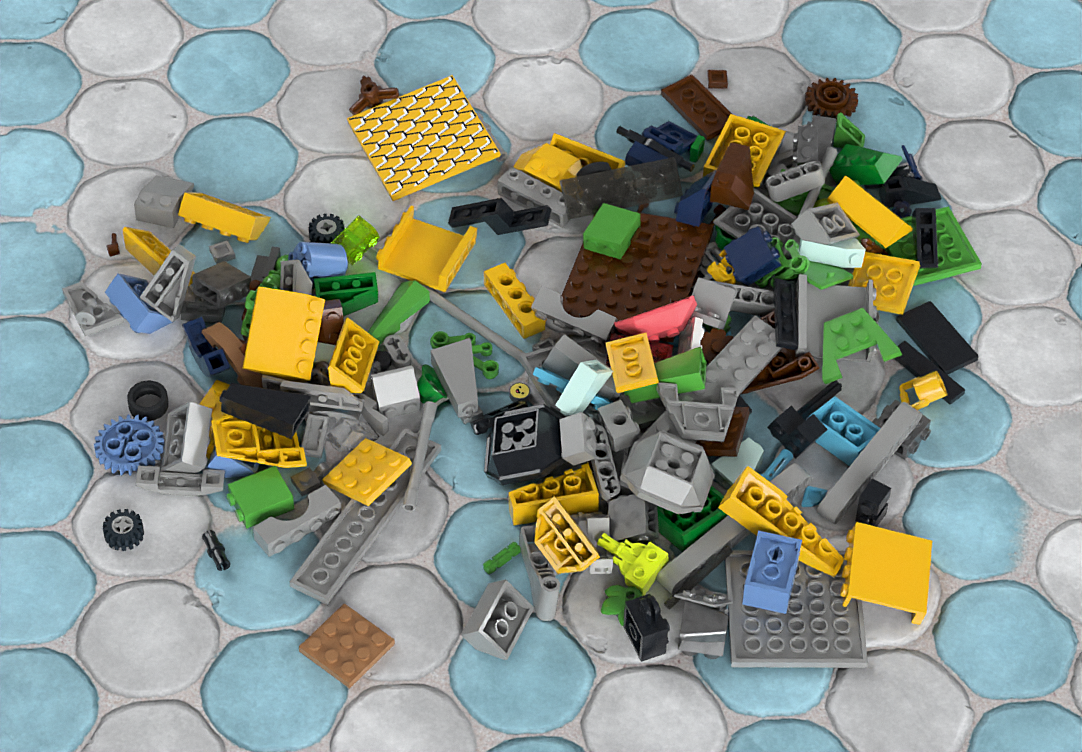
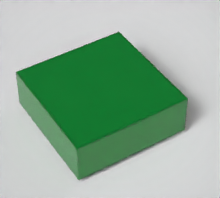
M698 135L690 148L689 161L696 163L704 152V136Z

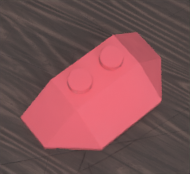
M692 295L642 314L617 321L614 324L618 332L628 337L647 333L649 344H655L663 337H675L681 331H684L697 306V302Z

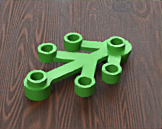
M777 237L772 238L771 244L773 247L775 245L781 255L779 260L782 265L755 281V284L760 288L766 287L769 279L784 268L789 269L779 276H774L771 280L772 286L775 278L787 280L794 274H804L808 270L810 261L807 257L799 254V244L795 240L789 239L785 243V249L790 252L792 257L791 260H787L782 250V241Z
M438 331L430 339L431 347L436 349L470 338L472 339L473 354L480 353L485 357L492 354V345L490 343L484 342L481 345H475L476 336L473 333L449 337L447 333ZM473 356L474 367L480 369L487 379H494L499 374V365L496 361L488 360L483 362Z

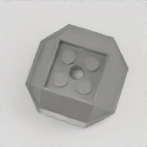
M661 430L634 442L620 479L627 483L636 497L676 514H683L692 511H702L715 475L702 446Z

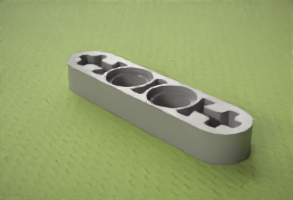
M595 424L594 433L599 436L596 450L604 451L606 456L599 457L596 455V458L592 459L591 463L601 498L611 501L617 499L620 492V484L606 430L602 426ZM602 468H606L611 472V474L605 476L602 475L599 470ZM608 482H610V483H609V487H610V490L613 491V493H610L609 490H606V489H607V486H608Z

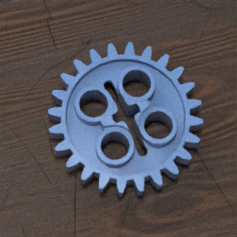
M128 414L125 420L119 416L118 422L111 419V425L104 424V430H98L99 436L95 437L96 443L94 448L99 464H104L106 470L111 468L113 474L120 470L121 476L125 471H128L129 476H131L133 471L136 470L137 472L138 466H148L149 464L155 466V460H161L160 454L164 450L163 432H160L159 425L155 426L153 420L147 422V417L139 420V415L131 419Z

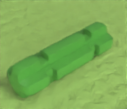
M512 542L507 546L508 548L502 549L491 557L492 560L489 559L483 563L484 571L492 574L497 570L496 567L500 568L512 559L511 556L515 557L521 552V547L516 542Z

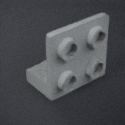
M699 277L692 293L697 306L690 319L697 317L703 319L704 324L723 330L737 291Z

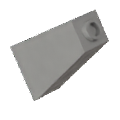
M564 334L552 348L541 367L570 380L580 362L601 361ZM611 374L597 393L609 400L613 397L617 399L621 394L616 391L613 374Z
M470 338L431 350V364L458 418L478 412V396Z

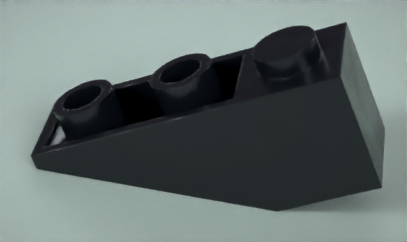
M899 175L889 177L884 184H880L879 197L882 204L887 208L894 207L897 201H907L912 205L941 200L938 188L934 183Z

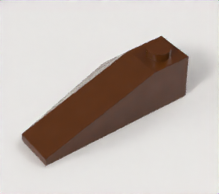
M731 142L711 184L710 201L749 210L754 197L750 146Z

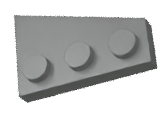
M79 282L62 288L63 295L75 317L78 312L87 306L86 300L88 298H95L97 301V306L93 308L96 319L95 324L86 326L78 322L85 336L124 323L123 317L111 310V306L107 303L104 304L84 283Z

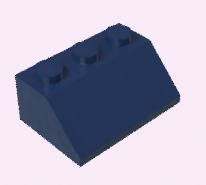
M717 170L694 182L689 189H686L685 194L681 196L680 201L675 205L676 221L700 226L713 207V202L710 201L711 184Z

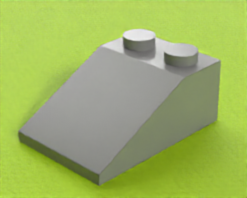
M156 175L141 189L134 203L136 220L175 228L180 217L178 213L184 192H192L194 183Z

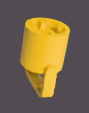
M937 371L914 378L899 386L901 403L905 402L916 410L947 396L946 388ZM914 387L920 401L910 405L909 397L905 390Z

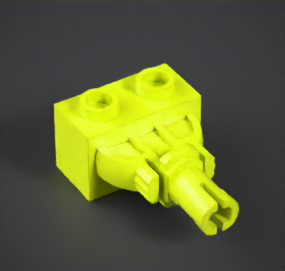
M603 533L602 539L600 538L597 542L598 546L603 547L614 555L613 563L618 565L620 572L624 576L625 584L628 587L632 586L639 589L642 596L647 593L655 582L660 570L669 562L668 553L651 542L645 545L642 543H631L626 539L624 543H619L606 533Z

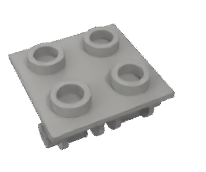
M693 588L692 591L683 590V593L674 595V597L699 603L727 615L729 610L726 608V605L733 603V601L725 599V595L717 593L708 595L705 594V590Z

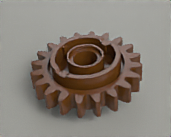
M826 78L825 82H823L821 79H818V84L813 82L812 87L807 88L805 106H808V111H813V115L819 114L823 117L835 118L837 122L838 113L841 112L844 116L851 117L852 112H856L858 94L855 93V88H850V83L843 85L844 80L837 82L836 78L833 81Z

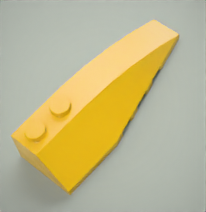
M747 466L726 492L718 508L756 536L758 531L802 540L799 561L835 577L844 562V558L826 538L822 539L816 532L817 528L812 523L809 524L800 515L802 512L797 506L794 508L786 499L787 495L782 490Z

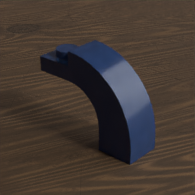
M202 317L182 324L190 344V351L206 377H211L230 369L223 349L217 350L216 347L213 348L203 335L202 330L207 327Z

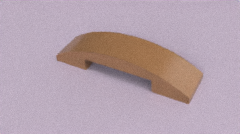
M218 322L202 330L203 335L213 348L223 349L227 361L238 375L237 381L240 385L263 388L261 373L242 368L244 355L239 350V347L243 343L229 328Z

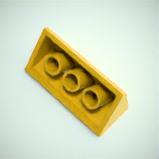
M553 134L550 145L579 158L582 168L594 162H607L613 174L609 181L624 177L625 160L559 134Z
M846 175L827 199L830 204L838 203L850 220L885 248L913 230L909 224Z
M124 227L125 249L155 276L171 250L150 231ZM192 271L189 285L193 284L194 271Z
M348 317L344 320L328 367L330 385L332 387L345 388L350 393H362L379 341Z

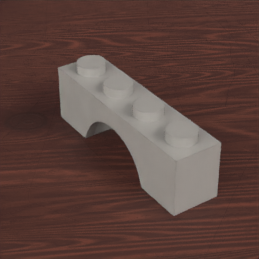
M543 285L531 306L536 317L542 320H546V318L553 320L554 325L563 329L565 326L569 327L578 336L583 337L585 334L591 337V341L599 345L610 342L616 330L614 323L618 321L617 318L600 310H596L590 316L583 318L569 315L564 311L562 295Z
M326 485L308 495L309 506L306 512L299 518L283 521L269 517L253 527L254 540L269 557L275 553H280L292 543L300 541L307 534L317 531L329 521L337 519L341 513V501Z

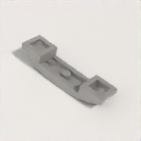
M138 466L136 486L168 495L197 496L223 491L225 470L203 469V474L160 472V467Z

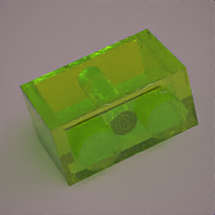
M358 215L331 244L342 245L347 254L348 263L353 266L355 262L362 259L364 253L370 247L376 245L380 236L371 224Z

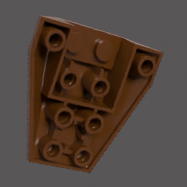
M773 311L762 317L761 320L775 329ZM782 348L741 394L800 380L820 369L810 352L800 357H795V350Z

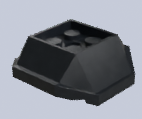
M545 404L506 411L502 416L495 417L492 431L488 435L486 442L484 466L486 476L501 485H508L543 478L558 465L561 466L567 462L562 458L559 419L562 418Z

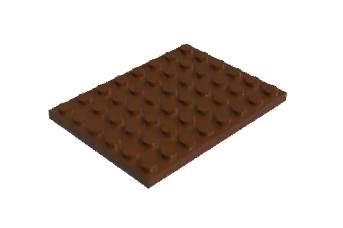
M597 206L593 218L595 217L601 206ZM640 213L641 228L657 232V240L650 251L631 247L630 244L623 257L617 259L584 249V243H582L562 292L564 311L573 317L583 318L590 316L596 310H600L621 321L690 297L692 287L695 284L712 237L714 225L701 223L698 227L678 222L675 218ZM666 336L661 338L660 341L673 343L675 337L669 338Z

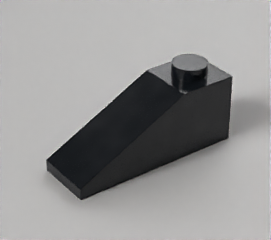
M915 208L912 213V232L916 261L920 262V268H938L936 208Z

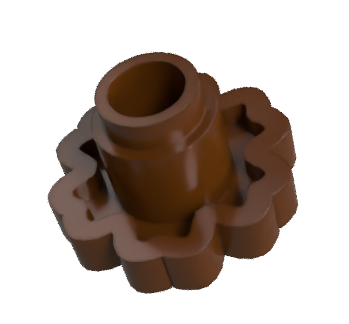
M713 328L710 333L704 332L700 345H702L706 362L710 364L734 337L726 336V332L722 329Z

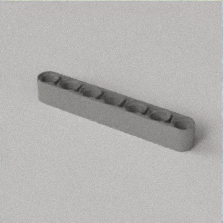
M902 402L824 497L817 508V513L833 524H837L858 499L871 479L875 478L916 427L922 417V413L909 404Z

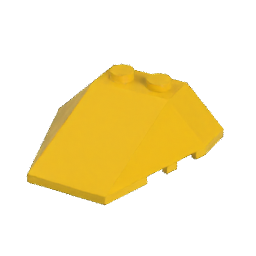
M231 415L211 420L217 456L283 468L307 466L304 448L299 446L297 432L290 439Z

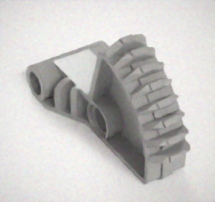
M536 524L523 526L520 531L519 546L521 547L520 550L530 581L535 613L540 620L550 621L556 616L560 582L555 576L559 574L554 570L536 544H528V542L535 541Z

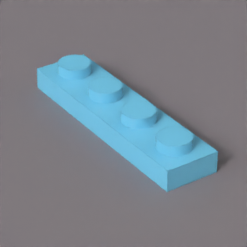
M536 367L532 374L538 377L537 381L549 386L551 383L557 386L556 390L563 393L570 381L543 367ZM596 394L590 403L594 404L593 408L597 410V408L613 403V401Z

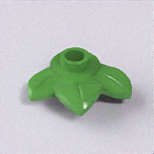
M621 585L610 586L605 590L608 598L602 604L601 613L605 615L618 614L619 622L623 626L625 602L641 597V591L632 586L627 588ZM634 594L632 599L627 598L629 595Z

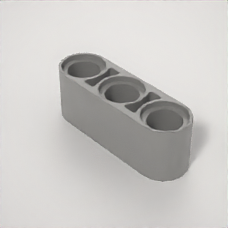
M810 161L770 176L766 184L770 199L779 202L822 186L825 183L821 163Z

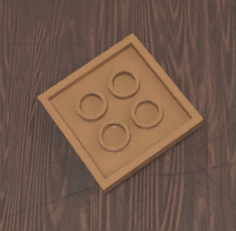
M344 603L299 646V652L350 689L395 645V639Z

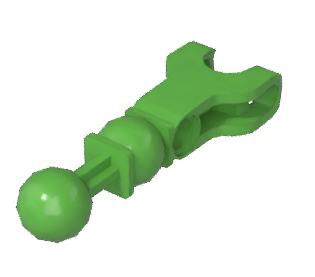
M285 254L277 259L275 270H270L268 276L263 278L262 283L258 287L280 290L281 261H288L289 255ZM257 289L255 291L251 290L245 301L247 312L242 322L241 334L246 337L249 335L250 329L248 328L251 325Z

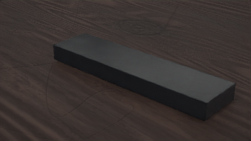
M775 278L773 281L776 347L796 350L798 347L795 282Z
M903 341L898 345L902 355L893 359L915 377H922L934 371L939 373L947 391V396L942 399L951 405L965 394V389L908 342Z

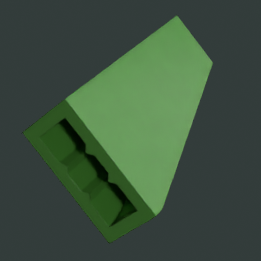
M701 347L654 363L658 382L677 384L678 394L705 389L707 363ZM658 383L624 392L625 396H629L631 403L660 398L656 390Z

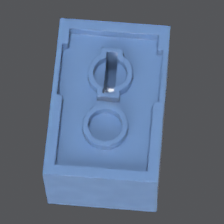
M758 531L745 581L742 605L784 614L787 613L798 567L802 540Z

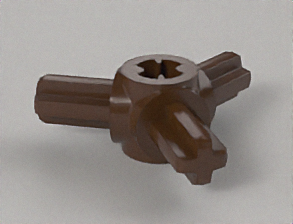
M364 75L360 80L362 87L359 100L351 106L349 111L354 116L361 113L366 107L373 108L380 105L384 99L398 98L399 90L398 88L383 89L382 86H377L375 82H372L369 76L366 77Z

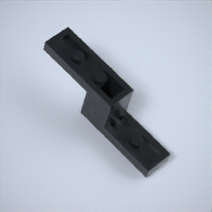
M502 198L452 207L448 224L455 228L486 222L497 235L548 226L552 209L545 205L513 211Z

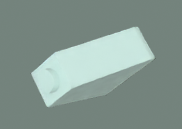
M598 360L580 362L555 406L560 408V412L566 417L580 412L583 413L613 371Z
M747 438L741 443L737 457L722 456L711 464L715 475L713 480L729 490L747 466L758 472L762 465L764 453L761 445Z

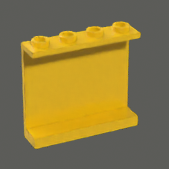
M410 206L407 212H403L400 223L394 226L391 237L388 236L386 238L383 249H379L376 256L378 269L411 281L416 280L419 284L446 292L474 247L478 228L470 226L463 236L414 219V206Z
M856 522L853 529L848 530L846 542L849 543V547L846 548L844 560H847V565L844 566L842 578L845 579V583L842 584L840 596L843 597L842 606L847 607L851 598L912 612L911 623L920 625L927 612L932 540Z

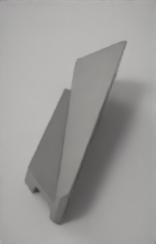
M267 375L262 376L263 388L311 396L310 405L362 412L365 403L364 399L356 398L345 388L292 382Z

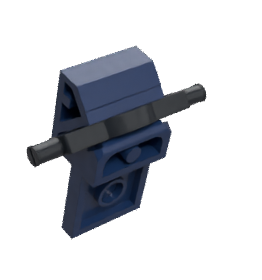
M667 121L657 128L652 125L643 130L642 135L621 126L616 130L617 134L622 135L629 142L633 143L626 154L625 165L634 171L646 175L647 178L657 181L674 171L676 167H682L689 172L693 171L695 165L680 156L690 150L697 138V135Z

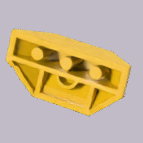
M548 143L522 153L513 166L544 184L577 200V204L586 190L580 187L576 176L582 168L580 159Z
M555 496L537 510L538 519L534 543L558 574L583 571L600 557L596 548Z

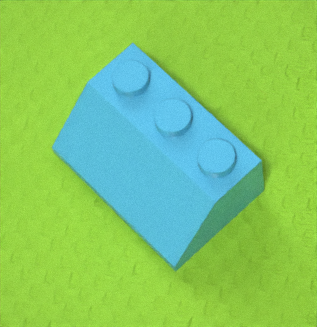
M835 396L812 413L828 429L816 443L848 466L854 462L880 430V427Z

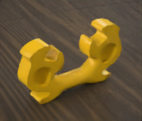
M724 249L719 253V256L723 257L721 263L716 265L715 261L708 266L707 271L717 282L735 284L736 279L733 275L735 270L725 258L727 253ZM726 267L732 268V272L730 274L726 272Z

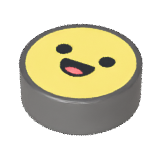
M515 383L509 389V397L513 402L518 400L527 402L530 398V388L525 383Z

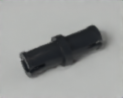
M210 530L212 536H210L208 531L204 532L202 539L208 548L207 553L209 557L213 558L218 571H222V567L224 570H227L230 567V561L224 553V545L219 542L214 530Z

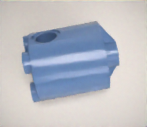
M299 242L294 251L290 252L288 256V261L300 260L312 283L317 278L345 276L348 268L347 254L340 244Z

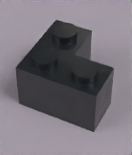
M792 405L767 427L772 436L778 439L784 448L793 454L795 459L828 430L814 414L804 420Z

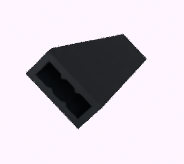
M231 383L227 390H223L219 401L222 402L221 412L292 439L309 412L311 396Z

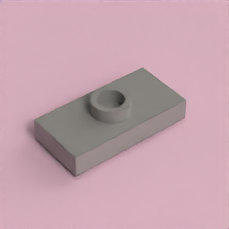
M308 414L301 447L304 448L305 456L322 458L330 421L328 416Z

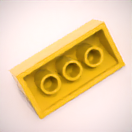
M184 192L178 216L184 217L185 222L191 224L201 223L202 228L208 230L218 229L220 234L231 237V234L238 236L237 240L249 243V240H257L271 219L269 216L199 192Z

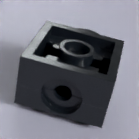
M650 593L626 601L624 608L623 627L641 662L666 654V647L669 643V623L666 618H662L660 606Z

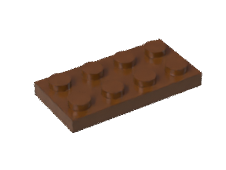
M692 74L661 89V95L701 136L705 137L706 141L721 134L730 114H732Z

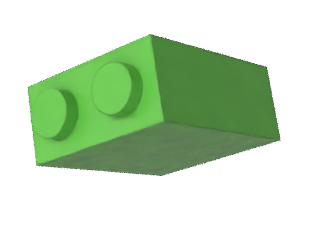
M603 203L583 233L584 249L621 259L630 246L631 239L638 227L641 228L640 213Z
M276 466L228 484L229 493L226 494L230 506L234 505L236 517L239 522L243 521L246 529L263 522L269 517L275 518L295 510L293 495Z

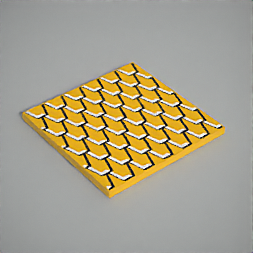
M453 75L347 118L350 128L392 201L500 157L498 148Z

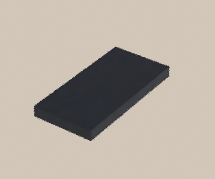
M931 301L903 313V315L897 316L896 321L929 360L947 375L978 361L979 355Z

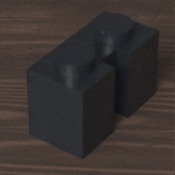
M872 478L859 496L855 522L877 527L887 513V501L890 498L891 488Z

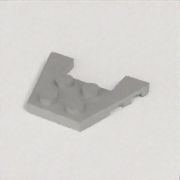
M660 382L657 384L656 390L682 439L724 442L740 389L721 387L719 391L720 404L679 401L677 384Z

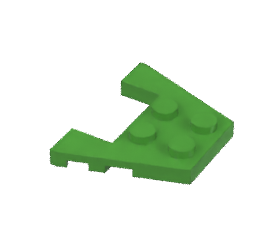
M864 308L824 322L822 368L824 384L843 378L837 359L878 344L884 362L902 355L898 346Z

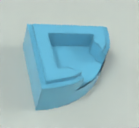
M808 486L805 488L801 507H813L820 504L827 495V490Z

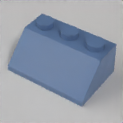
M118 273L105 293L110 298V303L117 307L120 315L129 322L130 328L134 332L151 334L173 323L139 298L149 284L146 279Z

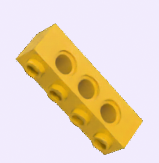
M504 262L484 271L485 287L523 339L545 330L547 318L542 320L534 315L535 313L531 306L535 298L528 294L524 283L519 282L512 268L510 269Z

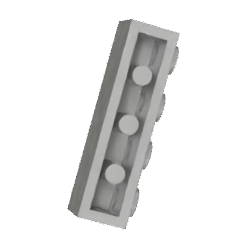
M512 166L498 180L499 195L525 209L548 205L552 209L549 221L561 228L576 214L577 200Z

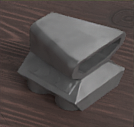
M685 600L678 650H681L687 656L702 653L709 659L723 657L729 615L699 603Z

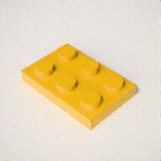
M647 333L605 343L617 393L659 383Z

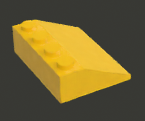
M730 114L704 165L703 177L718 169L732 142L750 146L753 186L760 187L786 131Z
M258 287L242 368L292 382L305 383L310 381L325 299L303 293Z

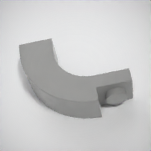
M586 516L588 539L600 555L589 566V573H612L613 558L611 553L597 545L598 540L602 539L603 533L610 536L609 516Z

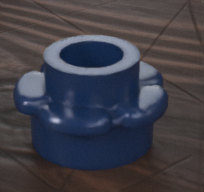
M897 201L892 212L900 218H905L911 215L912 209L907 201Z

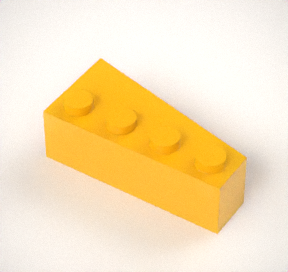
M589 463L581 465V468L575 471L572 469L564 471L562 476L545 478L543 483L537 485L532 483L508 492L509 513L513 526L537 522V510L554 496L570 515L577 514V512L590 513L598 511L599 493Z

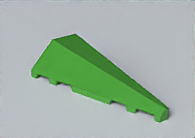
M416 280L402 282L368 333L379 341V345L382 344L386 337L394 335L400 330L402 322L430 302V291Z

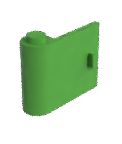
M810 261L808 270L802 274L807 275V282L821 290L853 279V274L841 267ZM789 268L782 269L775 276L781 275ZM794 274L787 280L790 281L798 278V275Z

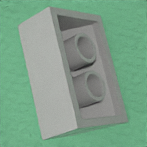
M838 203L807 209L791 223L796 235L804 241L829 245L860 236Z
M188 402L168 413L160 472L195 474L205 468L207 464V447L210 443L209 430L211 420H213L211 408Z
M506 579L489 583L461 636L476 650L508 660L534 607Z

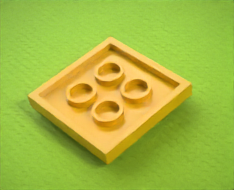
M865 252L862 267L854 268L852 273L853 279H850L848 286L866 288L868 280H873V288H876V299L873 300V306H876L877 310L903 315L920 268V262Z
M365 438L322 481L327 487L369 506L412 463L409 457Z

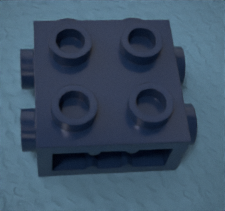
M759 226L749 229L746 234L732 240L724 247L727 253L725 258L735 270L733 272L735 279L738 282H743L746 286L751 285L782 265L779 257H781L779 251L771 244L773 239L767 230L763 231Z

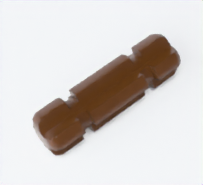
M869 238L861 239V245L866 249V252L888 255L885 249Z

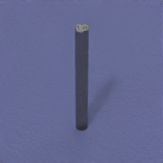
M726 546L665 601L664 605L670 610L681 600L674 597L675 594L683 593V590L691 591L733 553L732 549Z

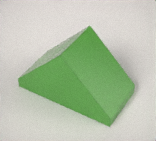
M841 112L838 113L833 147L843 148L846 144L864 147L865 134Z

